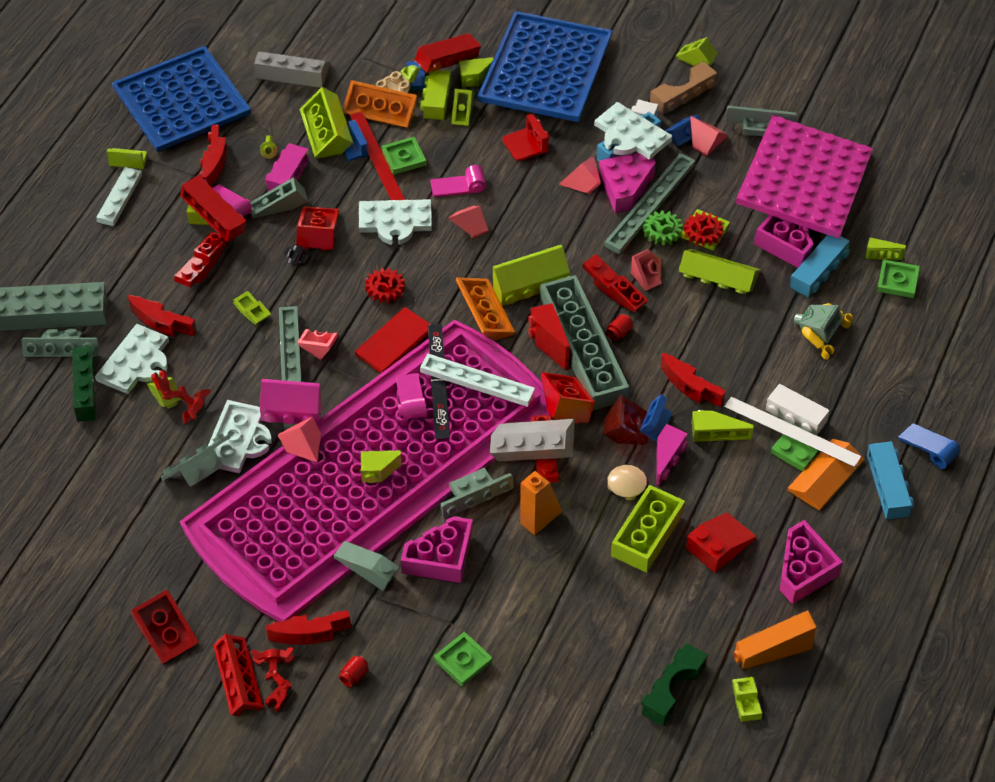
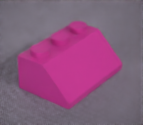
M261 380V421L299 424L313 417L319 426L322 412L320 383Z

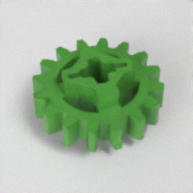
M661 210V214H658L656 211L654 216L649 214L648 219H645L643 224L644 236L649 237L650 242L655 240L656 245L661 242L662 246L665 245V242L671 245L672 240L677 242L678 237H681L683 229L681 219H677L676 214L671 216L670 211L664 214L663 210Z

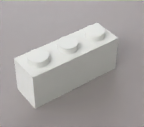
M781 384L767 398L766 411L816 436L827 423L828 409Z

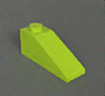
M700 410L693 411L691 424L694 442L752 439V424L714 411Z

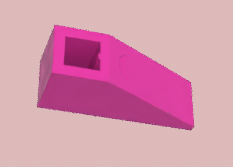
M666 424L657 438V486L663 480H667L671 467L677 465L681 452L684 453L688 447L687 433Z

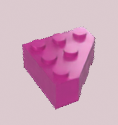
M637 152L599 161V178L615 213L634 208L636 201L642 196L648 183L655 176L656 162L653 157L649 160Z
M769 215L757 228L754 245L799 268L811 254L813 242L809 237L807 227Z
M451 517L446 520L445 524L439 527L435 526L424 532L420 538L405 543L401 557V573L461 583L473 535V520Z
M805 520L790 528L787 535L780 591L791 604L840 576L843 564L841 559Z

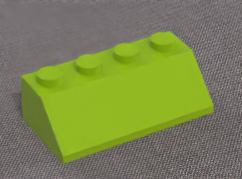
M321 87L300 108L314 156L317 159L342 154L353 143L338 95Z
M558 245L493 266V289L501 305L512 304L540 294L541 284L570 277L563 246Z
M693 249L684 250L679 272H682L684 277L691 279L694 276L699 277L701 282L711 284V281L716 282L718 287L724 289L729 287L736 288L735 292L746 294V292L753 290L761 270Z

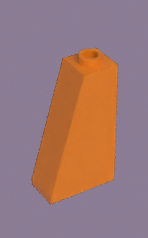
M536 471L521 482L520 524L535 536L562 513V508L550 482Z
M809 611L800 613L738 641L733 652L735 661L740 663L744 670L811 650L816 633V625Z

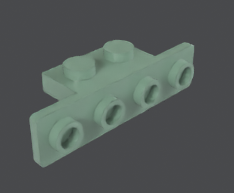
M728 106L725 121L742 123V131L745 135L764 136L773 115L796 122L797 113Z
M49 329L44 331L41 338L22 339L24 357H73L72 348L92 346L94 357L99 355L98 338H83L82 331L68 329L66 331Z
M223 433L213 439L214 443L207 447L204 444L198 448L196 455L192 457L187 455L179 460L181 464L174 468L171 465L162 471L164 475L161 476V479L165 480L180 470L191 487L223 467L224 464L214 448L230 439L229 435L224 436Z
M482 468L450 482L449 487L456 497L441 503L442 516L446 519L479 503L490 500L497 495L508 492L514 488L512 474L509 473L493 480L485 468Z

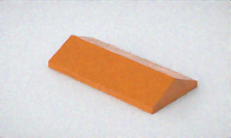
M351 80L342 111L343 114L347 115L362 111L368 120L408 128L415 113L417 95Z
M457 277L456 282L482 334L494 341L514 335L515 330L489 279Z
M835 439L830 441L861 456L850 443ZM821 451L787 488V491L820 511L865 459L861 456L856 465L852 466Z

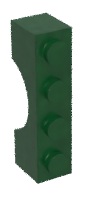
M92 346L72 348L73 397L77 422L97 420L93 380L95 375V358Z
M688 643L682 649L679 648L674 655V661L671 664L668 663L664 668V675L661 679L657 678L654 682L652 692L646 694L642 699V715L664 727L675 711L676 700L671 695L670 688L681 680H697L707 665L708 654Z

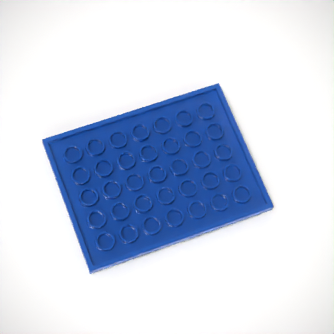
M515 11L478 94V101L579 122L611 40L612 30Z

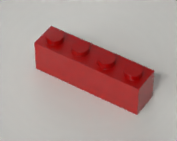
M470 33L420 46L414 60L428 73L459 64V61L477 59L482 45Z
M198 175L182 184L180 197L227 242L244 233L245 218L235 211L232 205L227 203L218 192L212 189L207 181Z

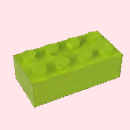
M649 485L612 541L611 556L647 573L684 515L685 501Z

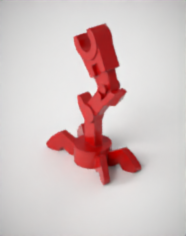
M165 370L159 372L161 378H159L157 372L153 373L151 379L157 390H160L164 395L162 399L180 398L189 405V410L183 413L184 423H188L191 418L193 420L196 419V413L203 406L205 396H208L211 390H200L199 393L194 394L195 398L193 399L187 394L184 386L179 387V391H172L170 389L168 375Z
M292 647L287 648L286 651L269 649L258 652V650H251L254 656L253 661L260 666L264 662L270 663V670L265 677L266 681L272 678L279 685L267 697L265 702L267 707L272 702H276L277 705L274 707L276 712L281 710L287 698L288 688L292 689L291 683L288 680H284L277 673V663L282 660L288 664L294 659Z

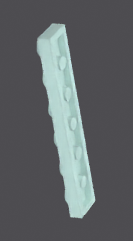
M427 354L420 367L421 373L527 407L535 393L534 387L431 354Z

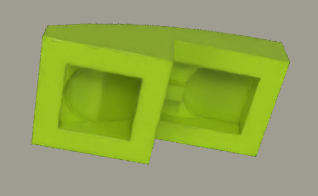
M249 291L233 300L234 306L255 325L271 316V313L262 302H257Z
M753 677L733 679V690L741 722L762 719V712L757 699L758 692Z

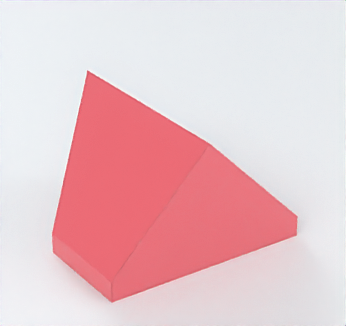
M690 116L693 149L708 156L728 134Z
M590 157L559 185L590 194L601 184L595 158Z
M471 206L454 213L448 218L470 234L472 239L488 233V227L480 206Z
M649 249L632 256L631 274L645 291L662 284V259Z
M306 329L297 343L321 360L337 339L338 333L317 332V330L310 332L309 329Z
M313 417L278 434L286 452L317 462L321 433Z

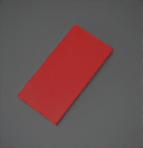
M404 307L355 350V356L382 373L428 335V325L431 324Z

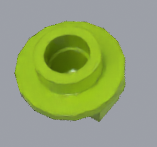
M270 135L266 136V142L260 147L261 155L267 159L273 158L277 154V146L273 143V137Z

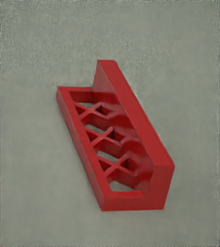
M224 634L213 647L230 714L232 716H239L245 709L260 711L263 705L246 640L244 637ZM234 643L239 644L241 652L234 646ZM238 659L244 663L245 669L239 664ZM242 676L249 681L250 686L243 681ZM247 694L253 698L254 702H249Z

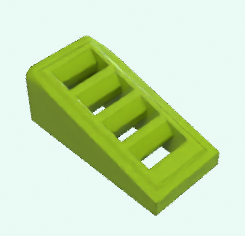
M870 238L865 259L903 260L906 245Z

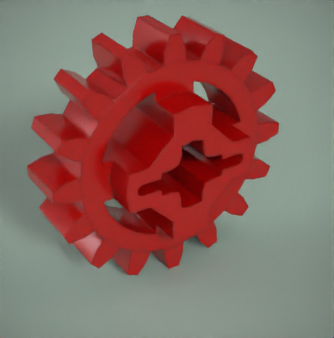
M696 212L695 217L690 215L689 220H685V238H689V242L695 241V246L699 243L702 244V247H705V244L712 246V242L718 243V239H722L724 226H722V221H718V216L712 217V213L706 215L705 212L699 215Z
M381 268L380 272L374 270V275L369 273V279L365 280V291L368 293V297H372L373 301L379 299L381 304L383 300H386L387 304H389L391 299L397 301L396 297L401 298L402 292H405V279H403V275H398L397 270L391 272V268H388L387 271Z

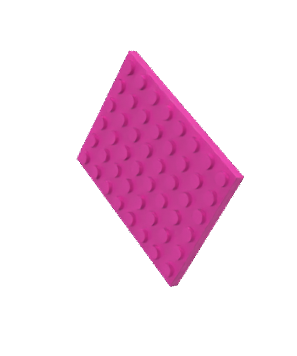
M773 115L735 203L840 238L873 148Z

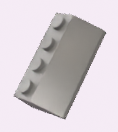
M258 52L254 62L255 76L257 79L321 88L329 70L330 61Z
M565 419L499 424L491 435L490 454L498 462L572 457L575 420Z

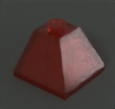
M620 395L604 419V435L619 444H647L648 436L640 431L647 411L624 395Z

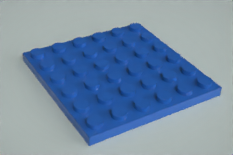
M205 46L112 82L113 89L156 152L211 130L212 125H219L220 127L251 114V108Z

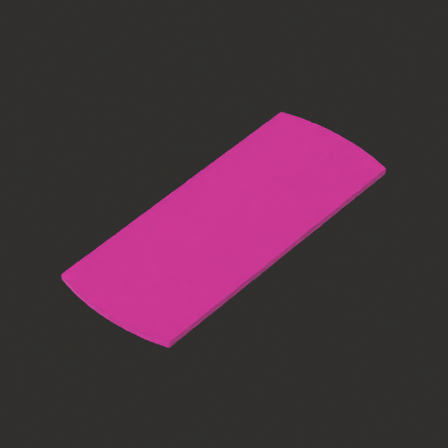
M453 320L442 328L444 359L534 387L535 393L528 407L446 381L450 438L435 439L431 376L420 372L427 354H430L429 339H427L320 418L318 428L321 433L317 462L288 453L282 446L182 519L180 525L191 545L205 564L238 596L262 613L279 622L291 619L353 572V570L333 558L344 541L377 553L452 495L453 492L449 487L450 482L486 468L496 460L490 454L491 435L499 424L532 422L531 416L551 415L547 410L541 381L514 355L495 341L475 329ZM418 373L422 395L425 398L427 417L404 420L403 416L399 417L398 413L400 399L395 376ZM401 450V466L384 481L375 483L362 482L361 452Z

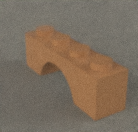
M703 61L690 69V78L687 84L682 86L662 84L653 89L650 93V103L658 104V111L662 115L671 112L676 107L713 88L716 85L717 72Z

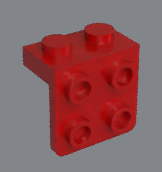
M533 114L527 115L525 129L503 136L502 141L514 160L519 162L548 152L550 137L548 132L542 128L540 120H537Z

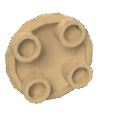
M395 71L383 80H379L376 86L408 93L410 82L400 72Z
M632 465L618 466L608 476V489L616 495L624 497L626 500L635 499L637 495L644 491L647 485L645 474L639 468Z

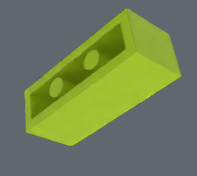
M437 70L429 72V76H426L425 86L427 88L423 89L424 101L421 100L420 111H423L424 118L444 120L451 85V71Z

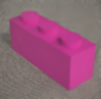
M288 143L287 147L281 151L279 160L274 163L271 173H268L265 183L267 184L268 192L291 178H294L296 181L299 179L309 162L307 148Z

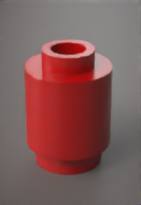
M619 315L608 326L606 330L607 336L613 341L621 340L633 329L632 319L628 315Z
M353 656L341 669V674L338 676L340 681L347 687L356 685L369 671L368 662L361 656Z

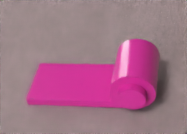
M479 165L469 166L466 169V176L430 180L433 198L479 193L486 188L483 168Z
M219 184L212 188L243 217L251 213L252 204L248 199H244Z
M418 373L395 376L400 405H398L399 417L403 416L404 420L427 417L425 398L422 395Z

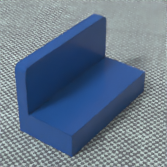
M416 61L406 62L407 67L415 65L421 68L414 82H410L409 91L423 90L425 88L424 69Z
M699 115L692 116L698 120H701ZM690 116L664 130L672 135L675 146H680L692 139Z
M355 120L350 121L349 132L353 143L344 151L348 161L368 156L367 142Z
M662 394L651 402L640 429L642 433L656 442L672 415V412L664 407L668 398Z

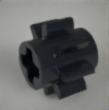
M293 244L292 247L287 246L284 253L288 257L286 261L296 266H299L300 263H306L309 256L305 253L306 248L297 244Z

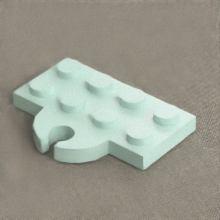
M618 102L595 120V126L606 132L604 138L606 148L609 150L613 144H619V146H615L613 152L617 155H628L636 151L650 160L672 141V135Z
M431 200L359 201V233L378 232L379 238L390 245L393 243L392 236L399 235L398 242L400 245L410 240L413 231H432Z
M136 324L96 374V381L129 394L138 381L153 382L151 379L153 373L157 372L159 378H161L160 371L152 369L155 367H161L165 371L168 369L167 359L164 353L161 352L169 342L168 336Z
M227 400L208 446L213 444V439L222 433L224 436L228 434L230 439L214 448L224 464L219 469L240 473L246 458L260 457L268 452L269 445L256 443L259 440H264L272 444L269 430L260 424V407Z

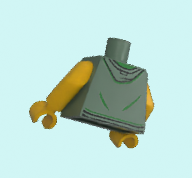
M830 303L811 305L804 314H796L794 317V323L800 325L803 336L817 349L820 348L822 350L821 356L826 360L829 359L830 354L833 355L834 348L831 345L825 346L824 343L829 342L840 323L844 328H850L853 321L852 314L846 313L844 315L839 305H832Z

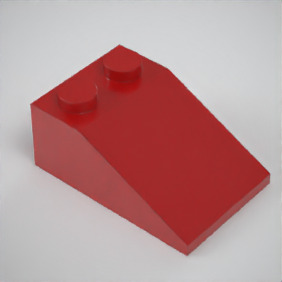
M303 206L297 225L296 244L306 249L319 248L322 251L333 249L339 209Z
M553 303L531 308V316L528 317L531 327L528 328L530 339H534L535 345L564 370H568L570 345Z
M542 372L541 379L547 410L553 419H574L575 423L578 424L581 422L589 423L595 401L577 377Z
M726 512L702 523L687 536L686 549L716 573L753 542L757 536Z
M168 589L135 607L130 612L141 633L162 664L199 643Z

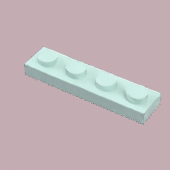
M128 167L123 169L96 217L97 222L111 226L116 224L142 177V171Z

